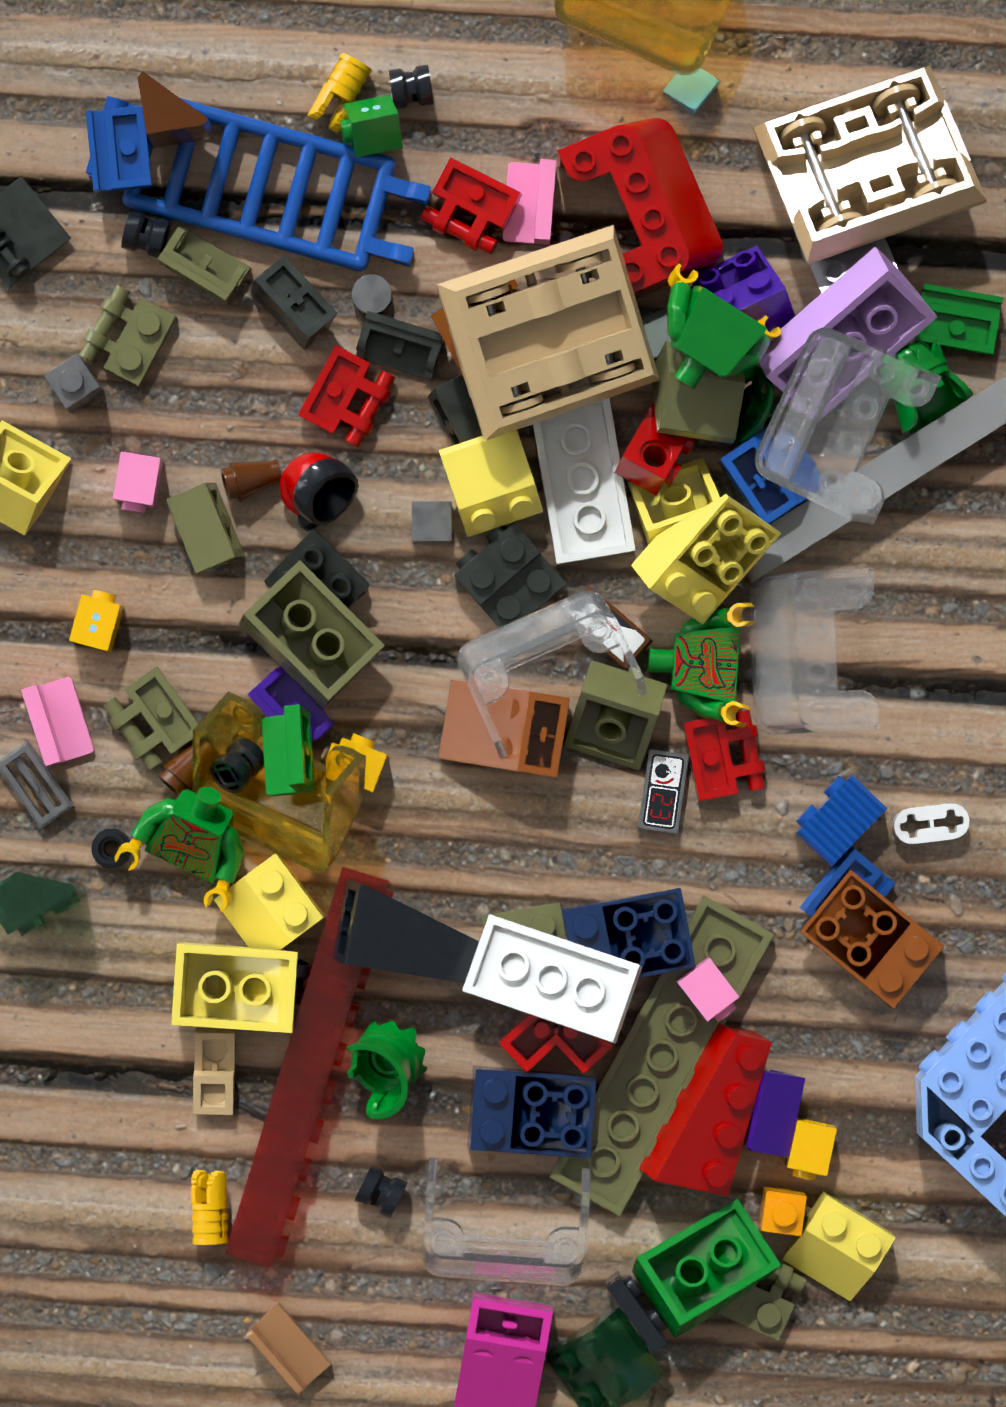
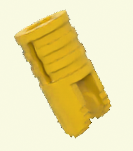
M340 53L339 60L333 67L334 70L330 73L327 83H324L308 113V116L316 121L324 114L332 97L339 99L340 102L329 121L328 127L335 133L340 131L339 121L345 120L343 104L356 101L355 98L359 95L362 85L365 84L367 76H370L372 72L370 67L345 53Z
M203 1170L193 1171L191 1178V1206L193 1210L192 1244L217 1245L229 1243V1236H227V1177L222 1171L211 1172V1175Z

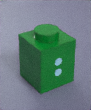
M390 94L343 104L345 120L339 121L341 136L344 144H351L356 158L403 148L399 115Z

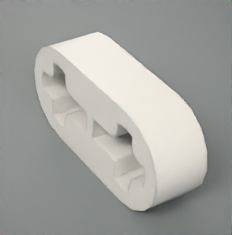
M946 803L913 807L901 810L895 815L892 829L897 839L907 844L952 840L966 833L970 819L967 811L958 804ZM947 810H952L954 816H960L961 824L955 825V832L949 833L948 827H934L933 820L945 818ZM910 814L913 815L915 821L927 820L928 828L915 830V837L909 838L907 831H901L900 823H905L907 815Z

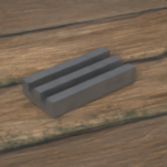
M26 741L0 760V772L40 829H43L50 822L56 820L67 810L75 806L49 768L45 766L44 761L30 741ZM26 752L62 803L60 806L56 807L21 758L22 754ZM12 761L49 811L46 816L43 817L7 766Z

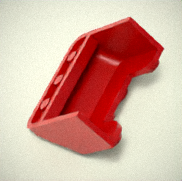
M651 118L617 125L557 150L556 162L559 169L564 167L568 176L575 181L589 182L608 173L611 174L641 243L640 247L622 254L636 299L668 286V277L678 264H681L680 274L682 277L687 278L693 270L699 273L706 268L714 266L719 261L723 252L722 239L677 135L669 122L661 118Z

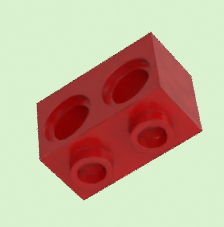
M653 401L614 473L656 496L663 483L668 486L672 485L682 466L675 462L680 452L688 455L696 438L657 433ZM644 458L655 460L659 467L648 465Z

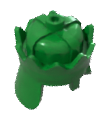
M938 339L933 341L931 349L923 341L906 344L881 366L882 376L878 375L875 377L876 382L895 403L898 422L903 436L927 426L973 396L972 390L947 366L948 362L944 357Z
M374 1020L360 1036L357 1043L346 1047L349 1053L353 1052L351 1058L352 1067L347 1071L349 1079L356 1077L361 1085L373 1092L366 1106V1114L371 1119H385L399 1112L406 1102L410 1085L415 1083L427 1070V1067L422 1064L426 1051L415 1042L416 1030L414 1028L400 1030L394 1021L378 1025L376 1020Z

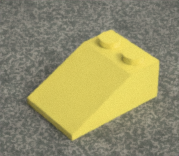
M178 943L176 948L171 1025L293 1033L298 952L217 944Z

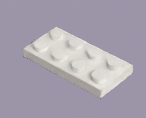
M610 398L533 424L556 565L635 552L623 477L614 473L620 462Z
M489 914L462 991L616 1044L642 966Z

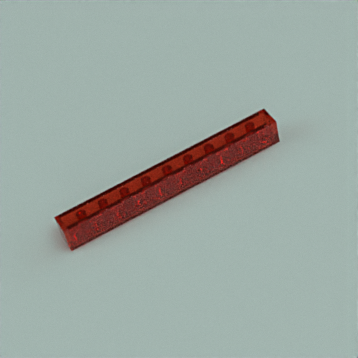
M346 866L342 867L293 1027V1033L290 1037L225 1254L268 1267H272L275 1258L283 1259L289 1236L282 1234L287 1219L295 1220L301 1200L300 1197L294 1196L298 1180L302 1182L307 1181L313 1159L306 1157L310 1142L318 1144L324 1125L323 1120L317 1119L322 1104L330 1105L336 1082L329 1080L333 1065L339 1067L342 1065L346 1047L348 1046V1044L341 1042L345 1026L353 1029L359 1010V1005L353 1004L356 989H365L371 970L370 968L345 965L332 959L347 879L365 884L393 898L395 891L387 888L390 880Z

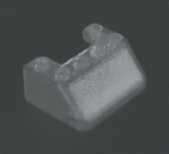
M824 327L813 331L803 347L755 455L757 471L764 478L851 521L874 525L884 503V491L876 480L857 472L888 401L892 398L910 407L923 406L931 400L942 376L838 330Z
M873 568L814 570L765 575L752 584L749 590V603H752L754 607H749L750 621H755V624L750 627L754 721L761 731L770 735L880 730L879 705L875 697L863 690L838 691L835 610H856L863 608L871 601L874 594Z

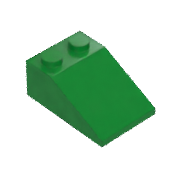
M737 1198L638 1256L632 1268V1273L673 1337L677 1338L713 1316L777 1271L782 1265Z

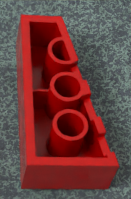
M718 1023L694 1067L695 1074L686 1090L682 1088L675 1101L678 1105L667 1125H662L656 1136L658 1141L649 1157L645 1156L639 1169L654 1181L728 1197L772 1042L755 1031Z

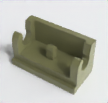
M184 226L176 229L157 259L165 268L228 306L251 270L250 266L217 248Z
M203 483L166 499L196 574L216 569L245 557L216 483Z

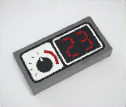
M649 749L638 822L639 829L678 834L689 755Z

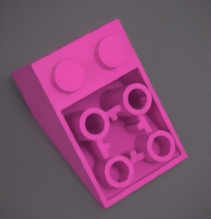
M473 1292L454 1407H536L553 1315L552 1305Z

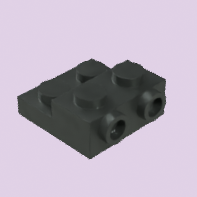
M515 522L510 527L503 525L490 532L485 537L490 544L478 554L474 549L466 553L455 563L459 571L454 574L458 582L506 637L567 584Z

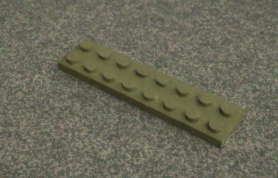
M703 895L688 922L695 964L698 965L705 958L709 957L740 998L774 934ZM692 968L659 975L595 1092L591 1158L560 1156L549 1175L553 1180L619 1216L644 1173L639 1169L645 1156H650L658 1141L656 1136L662 1125H667L678 1105L675 1101L682 1088L686 1090L695 1074L694 1067L718 1023L725 1024L730 1016L729 1014L719 1022L714 1017L708 1022L705 1020L676 982Z

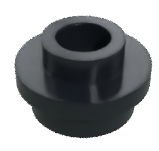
M105 829L95 836L91 847L92 855L99 865L105 868H118L129 860L131 853H121L119 859L115 862V856H109L105 852V845L109 841H115L120 847L124 843H130V839L121 830Z

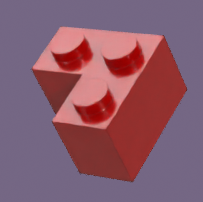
M526 1014L499 1040V1044L526 1073L555 1045L561 1049L583 1074L613 1047L611 1042L530 1014Z

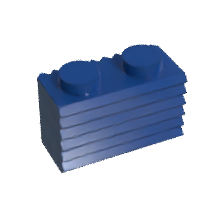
M839 775L823 792L828 798L818 808L811 804L796 820L800 827L794 833L829 866H833L887 809L853 775H849L845 780Z

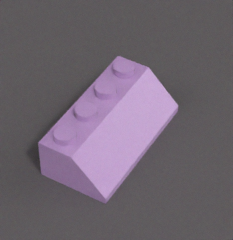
M874 247L781 328V334L770 341V345L760 365L766 377L811 419L817 422L932 323L937 316L901 271Z

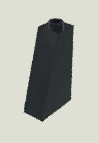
M347 879L332 959L350 966L465 983L479 941L365 884Z

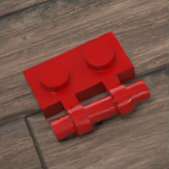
M450 157L432 191L434 196L445 202L440 211L427 205L421 215V220L433 225L434 231L442 235L449 233L463 240L464 246L474 251L480 249L491 255L497 247L498 240L486 235L487 228L492 224L505 230L522 194ZM458 208L476 216L472 227L454 219Z
M335 345L298 416L333 435L341 421L348 424L351 428L344 441L358 448L365 434L369 436L375 425L372 421L381 404H386L392 394L389 392V389L396 377L381 370L375 383L365 379L371 363ZM360 390L366 393L368 397L357 415L347 409L357 391Z
M750 710L736 713V721L745 723L746 726L744 728L737 727L736 729L726 730L724 722L706 718L683 723L698 801L738 794L736 777L747 776L749 791L765 788L762 772H766L764 760H759L755 737H758L759 734L757 725L752 724ZM739 740L744 764L733 766L728 742Z

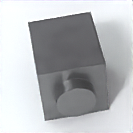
M78 353L44 375L65 408L71 414L105 392Z

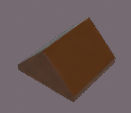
M142 71L140 73L138 84L146 134L154 148L207 140L212 137L214 130L206 116Z

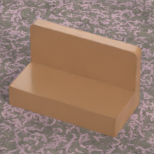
M280 1302L247 1331L246 1336L298 1396L305 1391L308 1384L332 1363Z

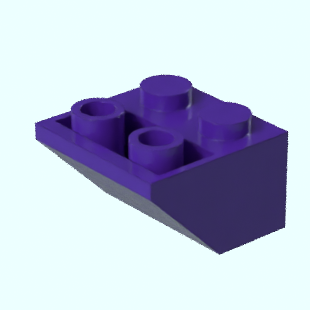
M757 245L748 250L741 251L711 268L702 270L698 273L697 280L691 286V291L694 286L706 288L756 321L767 316L768 319L765 322V327H767L768 332L776 327L781 329L795 317L785 286Z

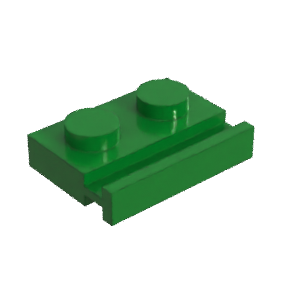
M931 284L923 285L921 297L933 310L937 318L915 336L913 342L923 341L928 345H932L933 341L938 339L940 346L943 348L992 356L994 354L1003 297Z

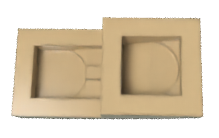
M196 1028L193 1114L233 1115L236 1029Z

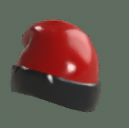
M320 452L303 453L294 458L283 471L280 480L282 502L287 509L298 516L300 528L305 531H311L318 526L327 525L338 518L351 504L359 488L358 479L347 465L338 459Z

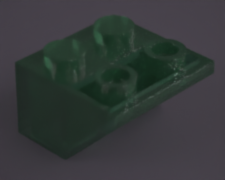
M28 870L15 872L0 882V923L8 935L17 932L21 936L28 935L47 923L44 916L52 910L57 915L81 902L78 894L86 889L81 882Z
M620 1307L594 1319L549 1350L545 1356L556 1375L561 1379L576 1401L578 1407H620L639 1398L665 1374Z

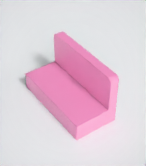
M540 159V164L516 162L508 164L507 186L521 192L522 197L505 230H503L504 242L550 246L556 160Z
M65 677L41 686L34 685L21 689L45 766L50 767L94 752V745L72 678Z

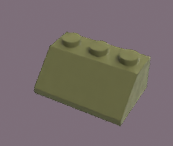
M301 560L243 614L239 625L322 708L330 703L385 646Z

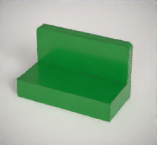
M300 704L284 706V715L262 719L266 794L270 797L315 792L310 713Z

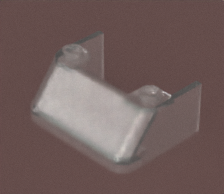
M591 590L578 592L475 638L461 647L457 657L458 666L500 759L508 755L486 706L500 700L506 694L509 688L507 671L576 640L581 639L586 648L597 653L607 652L617 647L639 695L647 694L643 674L624 633L607 602L599 593Z
M429 1158L423 1234V1264L429 1273L446 1278L558 1286L570 1285L580 1278L583 1271L587 1242L590 1169L582 1168L578 1227L556 1228L548 1235L546 1241L464 1235L461 1226L456 1221L449 1218L434 1217L438 1158Z

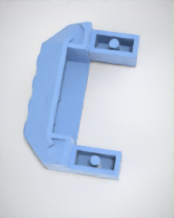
M1005 973L1001 978L1004 982L993 993L991 991L987 992L974 1006L976 1012L966 1022L960 1021L946 1036L948 1039L947 1043L938 1052L933 1050L918 1067L920 1071L915 1076L917 1134L1006 1217V1160L981 1138L982 1134L1006 1110Z

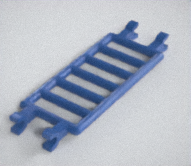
M107 96L104 109L138 105ZM182 99L206 116L210 123L225 127L202 210L178 205L196 141L178 145L163 200L140 194L141 189L124 190L123 204L130 208L361 272L367 268L370 256L410 267L414 254L413 247L377 239L376 235L388 194L427 206L431 194V186L393 177L396 161L390 156L377 153L356 158L350 145ZM241 131L263 137V141L239 222L217 216V212ZM148 138L149 156L151 157L153 145ZM281 142L302 149L278 232L257 227L255 224L277 146ZM317 153L338 158L340 161L318 239L314 243L293 236ZM89 159L86 174H89L88 177L92 178L91 162ZM356 163L377 169L378 173L356 251L353 254L332 248V244Z

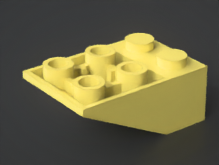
M725 494L659 533L631 566L650 590L701 624H704L781 533Z

